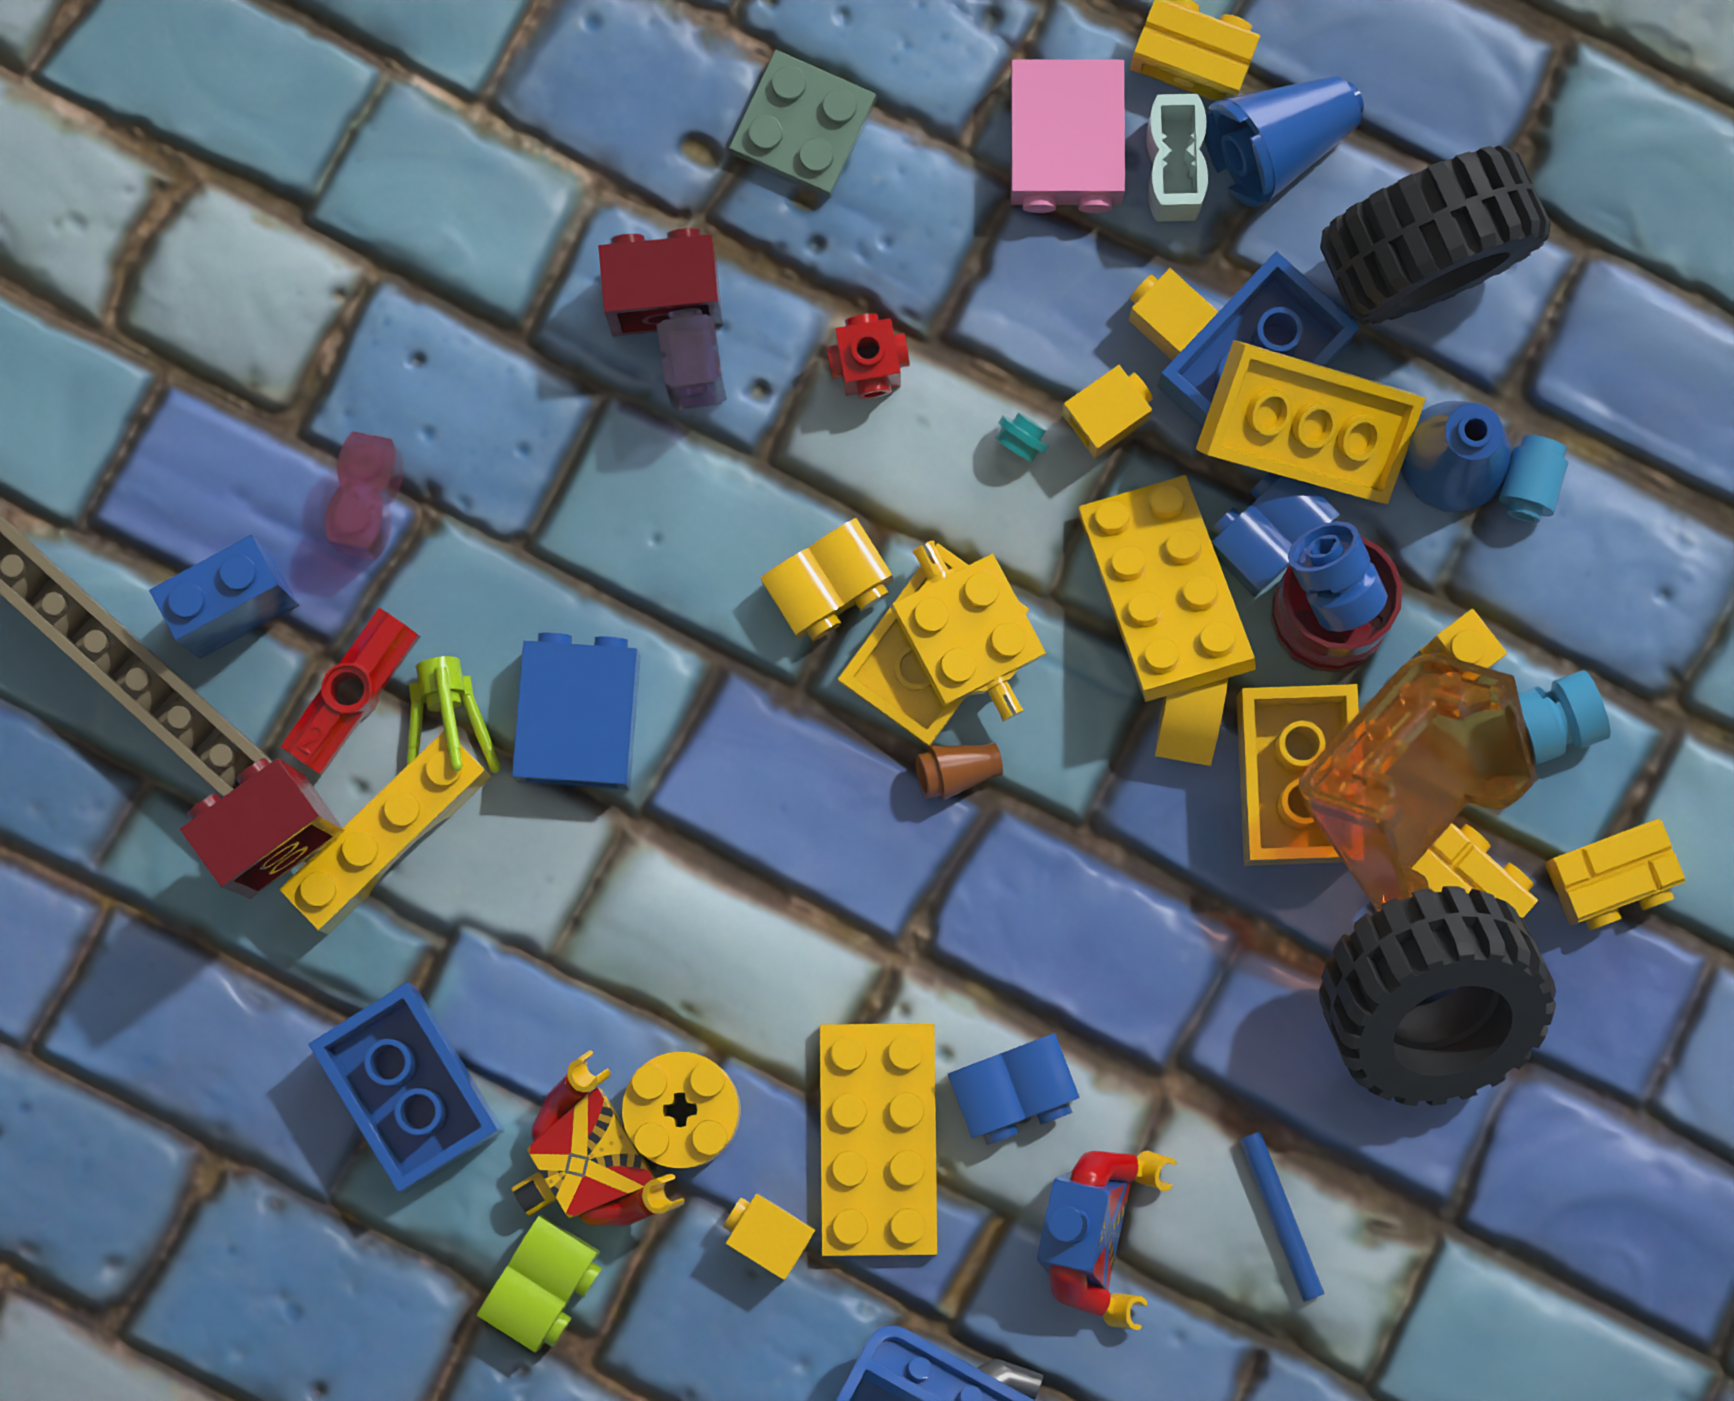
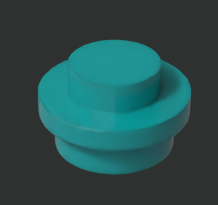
M1018 412L1013 420L1002 415L998 421V424L1002 427L995 436V439L1027 461L1033 462L1039 452L1045 454L1049 448V445L1041 439L1046 430L1025 415Z

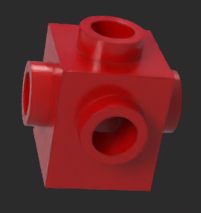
M861 314L846 319V326L835 328L837 345L826 346L832 380L843 378L846 396L858 394L860 399L877 398L890 394L892 392L891 388L901 387L900 368L910 366L905 334L894 335L891 318L879 320L877 314ZM879 348L878 354L871 359L862 358L857 352L859 349Z

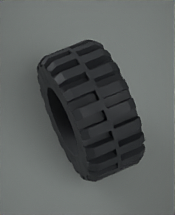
M1498 145L1494 148L1488 146L1480 148L1475 152L1468 151L1456 155L1447 161H1440L1430 165L1420 172L1412 173L1399 179L1398 182L1369 195L1370 197L1362 202L1355 203L1346 209L1344 214L1335 217L1330 222V226L1324 228L1320 249L1349 314L1362 324H1377L1387 319L1394 320L1403 317L1411 312L1415 313L1437 302H1443L1464 290L1483 283L1494 275H1499L1506 271L1510 266L1521 262L1530 256L1532 251L1538 250L1544 245V241H1547L1549 238L1551 223L1520 155L1504 145Z
M1443 886L1441 892L1434 893L1428 888L1412 891V897L1398 902L1395 897L1381 904L1382 910L1373 916L1366 913L1355 922V931L1350 936L1343 934L1333 949L1335 957H1328L1321 976L1322 983L1319 988V999L1323 1014L1343 1062L1347 1066L1352 1078L1359 1085L1368 1088L1369 1092L1390 1101L1394 1097L1396 1102L1404 1105L1417 1106L1419 1101H1426L1429 1105L1434 1106L1447 1104V1099L1457 1096L1462 1100L1478 1095L1476 1090L1489 1084L1493 1088L1506 1080L1507 1072L1513 1068L1519 1070L1530 1060V1050L1533 1047L1539 1048L1548 1032L1547 1025H1551L1556 1007L1554 980L1524 919L1518 915L1516 909L1509 903L1495 898L1492 894L1473 888L1468 894L1464 888L1459 886ZM1459 987L1437 1001L1416 1006L1421 1001L1438 992Z

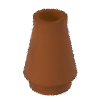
M995 742L985 745L928 746L926 753L918 754L915 757L919 785L926 799L938 797L940 801H944L990 778L1003 775L1002 759Z

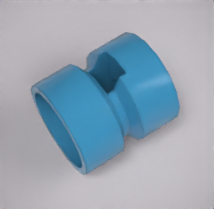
M1585 670L1554 680L1549 692H1545L1537 686L1507 698V708L1512 728L1525 757L1532 766L1563 756L1568 744L1573 745L1579 750L1610 738L1611 729L1605 705L1593 679Z

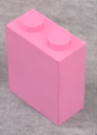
M1012 60L1010 75L1011 205H1023V210L1031 213L1052 212L1056 210V205H1079V210L1082 212L1103 213L1111 211L1112 205H1122L1125 193L1124 60Z

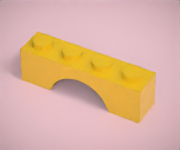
M444 731L343 827L344 832L324 845L279 889L318 931L329 935L370 895L373 887L382 875L410 846L438 823L451 817L492 778L461 744L460 753L463 767L458 772L454 771L451 768Z

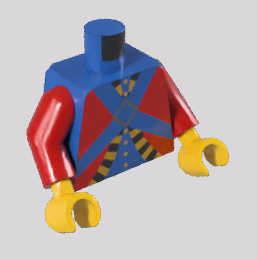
M1148 1150L1141 1152L1137 1157L1134 1154L1090 1151L1080 1156L1072 1171L1054 1179L1037 1253V1261L1049 1274L1051 1293L1055 1299L1062 1304L1094 1316H1103L1105 1323L1110 1327L1140 1330L1142 1328L1141 1325L1132 1322L1130 1310L1132 1305L1147 1307L1146 1299L1137 1295L1110 1294L1108 1288L1131 1182L1136 1180L1137 1183L1161 1191L1170 1190L1173 1184L1159 1180V1174L1164 1165L1168 1163L1176 1165L1175 1159Z

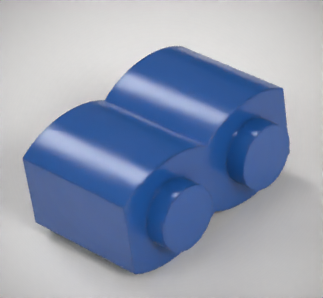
M1269 472L1251 490L1250 493L1257 499L1243 513H1240L1233 507L1210 529L1216 537L1212 541V545L1218 561L1254 598L1289 566L1288 554L1290 547L1301 535L1323 523L1336 521L1340 515L1310 483Z
M1055 1033L947 1073L971 1138L983 1135L986 1145L1018 1134L1015 1122L1037 1114L1040 1125L1071 1114L1073 1112L1069 1102L1080 1098Z

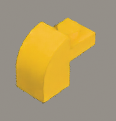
M1228 678L1164 696L1159 718L1155 750L1156 757L1211 766L1223 714Z

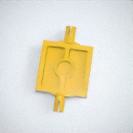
M934 541L927 542L924 547L923 545L919 546L912 553L916 556L928 581L919 591L893 603L891 610L943 708L968 695L985 694L988 692L1002 718V722L1011 719L1012 716H1017L1024 709L1021 708L1008 681L1019 669L1043 658L1046 651L994 554L992 553L966 567L948 570Z

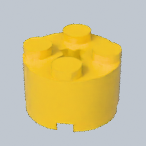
M670 1052L651 1059L635 1072L625 1090L622 1103V1117L626 1133L639 1153L659 1165L687 1169L705 1165L726 1150L738 1130L741 1106L735 1085L728 1074L716 1063L695 1053ZM685 1094L688 1103L697 1105V1115L688 1116L686 1126L678 1127L677 1119L667 1116V1106L675 1105L677 1095Z

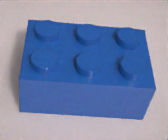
M1276 251L1161 372L1157 387L1203 428L1233 340L1329 367L1351 344L1361 326Z
M409 982L404 983L308 1043L398 1193L409 1192L504 1132L503 1127L416 985Z

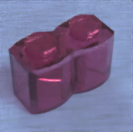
M352 431L345 440L339 454L337 473L340 487L332 496L327 507L325 531L329 543L337 552L376 560L384 551L389 540L391 513L388 505L396 497L402 483L403 459L401 452L392 439Z

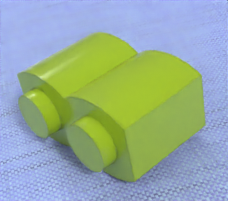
M538 1216L484 1301L477 1316L535 1353L541 1349L544 1342L554 1347L572 1319L563 1313L575 1293L585 1298L603 1269L594 1263L601 1251L546 1216Z

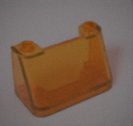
M1426 654L1415 657L1405 663L1299 778V790L1305 808L1378 912L1382 910L1381 904L1395 897L1399 902L1412 897V891L1425 888L1430 889L1425 876L1410 868L1468 803L1485 808L1504 809L1523 797L1538 780L1514 676L1445 655Z

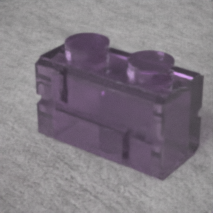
M698 308L680 309L668 313V320H663L662 323L657 325L662 355L664 381L671 407L683 410L722 404L727 398L714 318L707 314L702 315L701 309Z

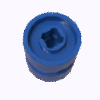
M1334 521L1323 523L1309 529L1290 547L1288 554L1290 566L1301 588L1306 591L1308 603L1319 625L1324 629L1335 632L1353 630L1371 621L1384 608L1388 596L1374 564L1370 562L1368 551L1357 528L1349 522Z

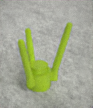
M452 656L429 658L417 663L415 667L418 681L408 685L411 711L406 766L419 755L424 703H427L429 711L441 712L451 768L457 772L462 769L461 749L454 709L461 706L462 699L491 772L498 773L501 766L475 700L471 676H463L460 659Z

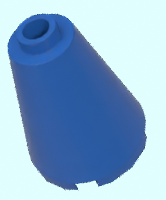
M1333 76L1220 99L1208 107L1213 111L1206 115L1205 144L1217 173L1227 169L1236 183L1228 187L1232 195L1246 206L1258 207L1271 200L1360 125L1361 113L1364 110L1363 98L1353 83L1346 82L1341 77Z
M1444 401L1434 404L1421 412L1400 470L1404 480L1406 479L1409 486L1416 493V496L1424 504L1444 512H1467L1487 503L1502 489L1512 456L1511 443L1500 418L1489 407L1466 401Z

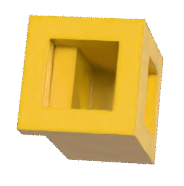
M1473 608L1437 634L1426 646L1418 651L1452 696L1508 654Z

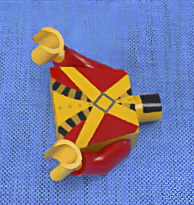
M591 1050L587 1051L570 1063L567 1074L547 1094L530 1128L533 1143L527 1148V1151L539 1170L511 1187L519 1204L530 1217L558 1200L568 1218L579 1216L589 1226H630L652 1215L666 1213L681 1207L684 1204V1198L672 1202L667 1199L664 1193V1185L666 1182L676 1179L675 1176L667 1174L656 1178L643 1155L632 1144L623 1122L603 1090L597 1087L610 1077V1070L607 1068L597 1076L592 1075L588 1071L586 1064L588 1058L593 1056L594 1052Z

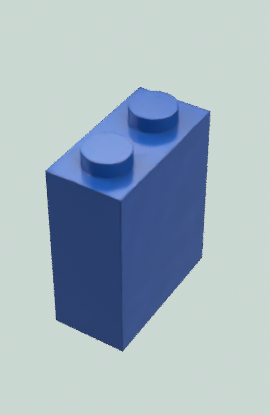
M252 535L245 537L149 590L175 640L199 659L299 606L274 557Z
M543 632L538 633V641L523 640L512 777L517 782L630 790L641 656L637 648H628V639L598 636L594 639V645L572 644L571 635Z

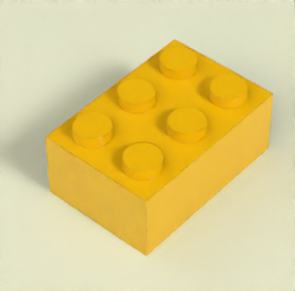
M1357 684L1242 688L1236 696L1244 866L1358 862L1366 856Z

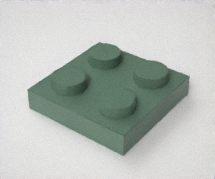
M775 50L729 147L730 154L831 198L877 101V94Z

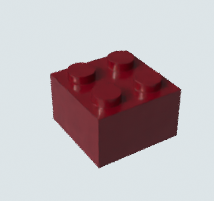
M683 228L668 232L666 239L645 240L644 235L622 234L612 237L610 239L611 244L598 245L604 313L612 337L723 326L718 266L712 234L701 235V230Z

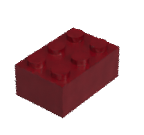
M263 758L250 765L237 776L236 780L240 784L237 788L223 798H220L215 793L200 801L187 813L191 821L180 828L182 834L220 887L249 899L345 831L306 776L279 758L271 763L266 758Z

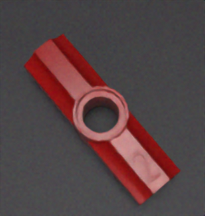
M378 608L340 663L333 666L325 674L320 691L280 747L322 776L361 720L375 710L379 702V695L418 642L420 636L394 616ZM349 678L361 679L364 684L362 698L353 705L339 704L337 690L340 684Z

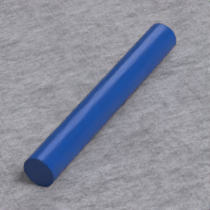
M1261 1131L1239 1139L1303 1302L1325 1294Z

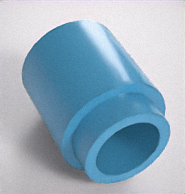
M1523 436L1521 446L1513 449L1510 465L1499 497V501L1508 507L1507 514L1525 522L1539 523L1541 516L1554 515L1569 464L1564 458L1567 451L1565 445L1542 436Z

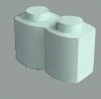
M1198 94L1157 95L1152 106L1146 132V146L1153 164L1148 184V202L1156 221H1196L1204 201L1208 186V170L1200 150L1206 132V114Z

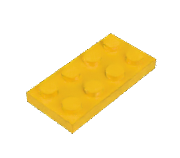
M1233 340L1196 450L1212 457L1388 505L1426 398L1409 391Z
M1186 475L1078 506L1084 532L1145 702L1256 670L1253 651Z
M934 1023L820 1025L822 1256L937 1255Z

